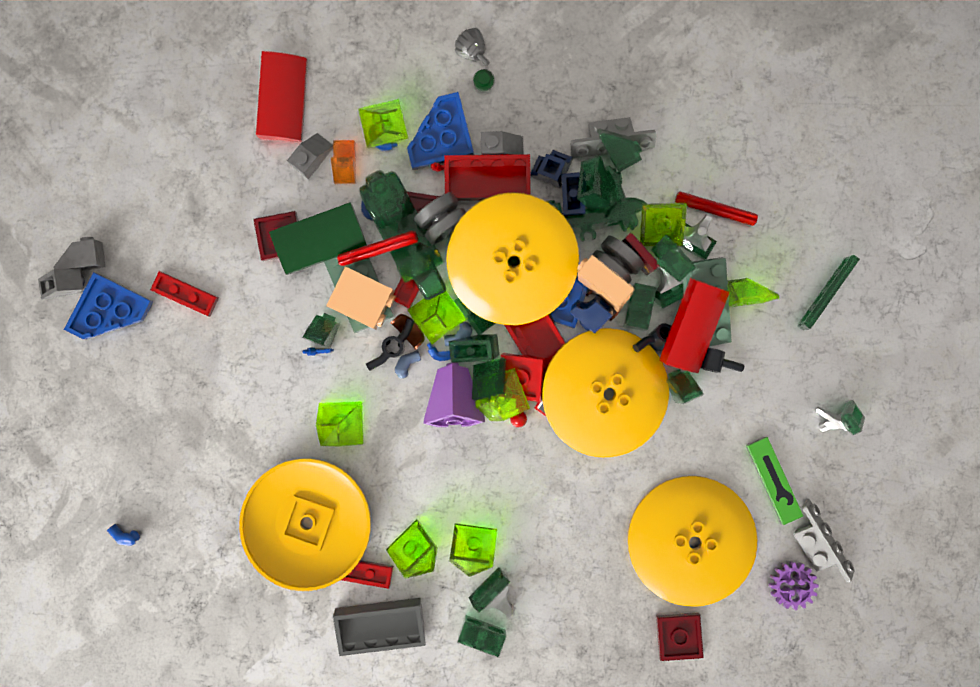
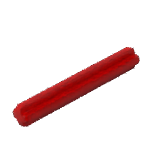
M679 191L675 197V203L751 226H754L758 220V215L685 192Z
M409 231L339 254L337 256L340 266H346L417 243V233Z

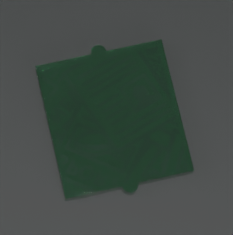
M504 357L495 360L488 359L484 363L473 365L472 399L474 401L484 398L491 399L492 396L505 394L506 359Z

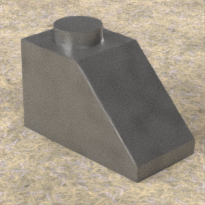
M504 131L481 132V155L524 154L523 136Z
M316 133L299 144L287 162L309 180L332 151L334 145Z
M82 237L80 241L72 242L54 265V269L80 268V271L106 267L103 244L95 240L94 237Z
M80 268L54 269L38 278L41 300L76 294L83 290L85 281L83 275H81Z

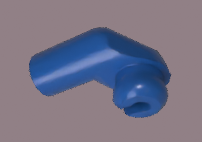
M117 524L112 525L107 530L120 545L132 546L140 539L137 531L132 530L129 534L124 533Z

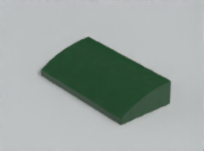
M351 202L269 232L286 275L333 259L339 254L367 246Z

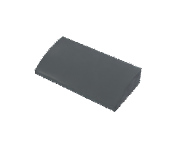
M421 598L341 607L334 610L333 621L339 656L426 646Z

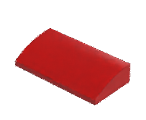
M262 51L256 136L259 139L302 142L307 73L306 57Z
M530 154L444 155L445 194L452 192L458 201H482L504 193L531 195Z
M690 278L659 361L675 368L699 373L730 292Z
M548 314L539 320L526 324L505 325L523 356L545 358V376L550 361L566 343L550 315Z

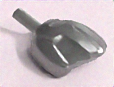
M471 28L459 34L455 42V52L466 59L475 61L480 59L486 66L489 65L490 61L483 56L485 41L481 31L478 28Z

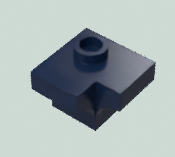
M552 150L550 155L546 154L545 157L539 155L530 175L535 179L560 188L562 174L567 173L573 158L556 150Z
M597 294L589 302L577 300L572 305L570 313L580 321L584 329L591 330L595 334L613 316L614 308Z

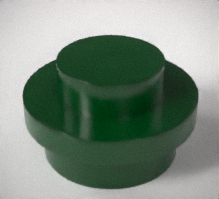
M487 69L477 71L473 78L475 87L481 91L491 89L494 85V75Z

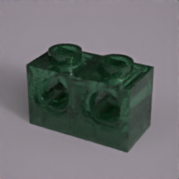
M635 283L632 285L634 291L628 301L623 327L646 331L649 329L657 287Z
M465 615L457 642L499 658L506 639V630Z

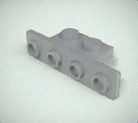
M630 117L588 122L590 138L571 140V157L578 158L654 148L656 131L634 132Z
M810 499L805 500L802 508L812 524L796 530L794 536L816 572L837 565L846 582H851L855 572L851 561L846 560L844 557L842 546L838 541L835 542L828 523H824L820 517L821 513L818 506L812 504Z

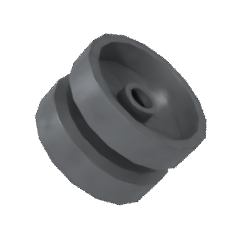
M452 192L435 199L414 218V221L421 230L428 229L425 236L431 245H435L451 236L455 226L466 213L464 208L456 209L459 201Z
M610 235L601 244L603 251L596 250L592 254L628 284L632 281L630 274L636 275L644 267V262L631 248Z

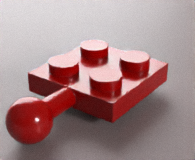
M503 353L501 354V362L505 365L501 364L504 367H500V373L505 381H503L501 386L499 385V391L501 390L502 392L498 393V396L516 399L515 411L510 416V422L513 426L520 428L527 422V416L523 412L524 400L542 401L545 358Z

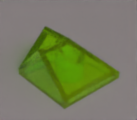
M399 99L358 109L367 148L408 139Z
M642 204L639 240L642 245L683 246L687 204Z
M749 278L728 280V292H730L729 308L767 303L780 299L778 293Z
M442 285L407 310L432 345L467 320Z
M515 368L504 371L505 377L502 375L501 377L505 381H503L501 386L499 385L500 388L498 390L496 384L500 378L494 377L493 379V376L483 381L485 384L487 380L492 382L484 391H489L488 389L492 386L495 387L494 391L496 392L489 396L485 395L482 397L481 395L484 394V391L480 392L477 385L478 381L475 382L476 395L478 394L476 387L480 398L476 399V408L490 421H504L530 409Z
M362 401L319 403L316 429L320 446L339 447L364 444Z
M416 519L386 549L404 578L434 572L437 546Z
M455 523L449 562L468 577L492 568L497 529Z

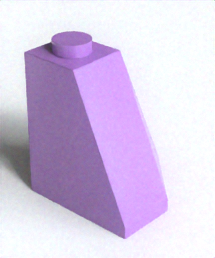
M448 363L445 367L437 369L424 417V424L436 427H449V425L461 424V427H469L485 422L479 399H476L478 396H476L477 393L468 368L459 366L458 363Z

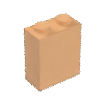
M593 255L589 260L585 258L579 264L578 281L594 294H598L614 310L619 312L631 298L634 288Z
M345 267L326 306L376 330L378 326L381 327L386 319L384 313L387 306L391 308L396 296L393 295L395 292L393 289Z

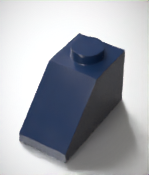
M583 172L562 174L564 216L586 214L587 193Z

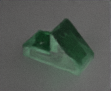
M665 235L651 249L659 259L656 263L679 282L696 267L669 235Z
M459 297L454 300L478 335H481L496 324L473 313L464 305Z

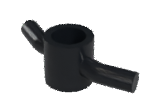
M407 318L402 332L397 337L389 336L382 342L383 353L366 363L369 371L384 364L390 357L398 358L404 353V341L409 337L415 321ZM393 340L398 341V347L400 348L396 354L387 350V345Z
M667 323L658 325L648 336L633 345L634 351L640 352L648 345L656 351H662L672 326Z
M708 348L700 369L721 373V369L724 367L742 372L744 364L724 359L725 351Z

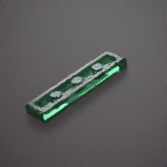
M851 255L843 259L798 323L799 328L809 330L813 327L860 260L858 257Z

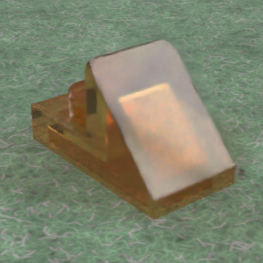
M333 140L331 165L334 184H356L355 140Z

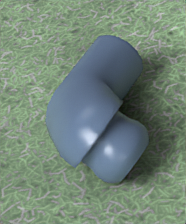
M461 323L460 329L455 335H445V346L464 344L472 334L470 323Z
M419 351L411 352L399 358L395 366V373L399 378L403 379L408 376L410 364L421 361Z

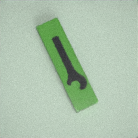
M768 437L746 445L781 524L785 525L803 517Z

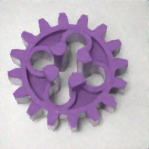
M790 561L789 566L781 563V570L776 567L774 568L777 573L776 576L770 575V578L774 580V583H769V587L774 589L771 595L777 597L775 601L779 604L783 603V607L789 609L791 606L792 609L797 610L798 605L805 609V602L808 601L812 604L813 601L810 597L818 595L813 591L814 588L819 587L817 583L813 582L817 579V576L810 574L812 569L809 567L804 568V564L800 562L796 565L795 562ZM795 571L796 575H793L791 578V573ZM784 582H785V583H787V584H789L790 586H793V587H792V589H791L790 587L784 585V586L782 587L783 589H780V585H781V583H784ZM796 582L799 585H804L805 582H807V586L805 588H800L799 586L794 584ZM796 592L797 596L795 599L792 600L791 596H794Z

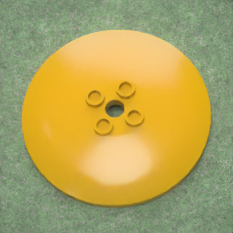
M523 193L499 194L474 205L455 226L447 249L448 275L459 299L476 315L503 325L530 323L554 311L570 293L579 266L578 244L575 234L565 217L548 202ZM512 255L520 258V263L516 267H510L507 263L508 258Z
M600 328L595 334L589 330L566 342L550 361L543 380V407L554 432L571 448L594 457L620 456L642 446L659 428L669 401L668 377L663 363L659 361L660 357L650 345L640 352L634 351L633 345L641 340L640 337L620 329ZM607 388H612L614 391V396L610 400L604 398V391Z
M295 459L271 468L253 484L242 505L239 531L246 556L263 577L286 589L312 591L335 584L355 568L368 545L371 531V516L363 491L357 482L343 469L318 459ZM304 517L312 519V528L306 529L303 527L302 519Z
M681 476L657 485L639 502L629 524L628 551L636 573L642 582L656 595L678 605L704 606L728 597L746 580L756 558L757 531L748 507L733 490L718 481L706 477ZM692 537L700 539V544L697 548L689 546V540Z

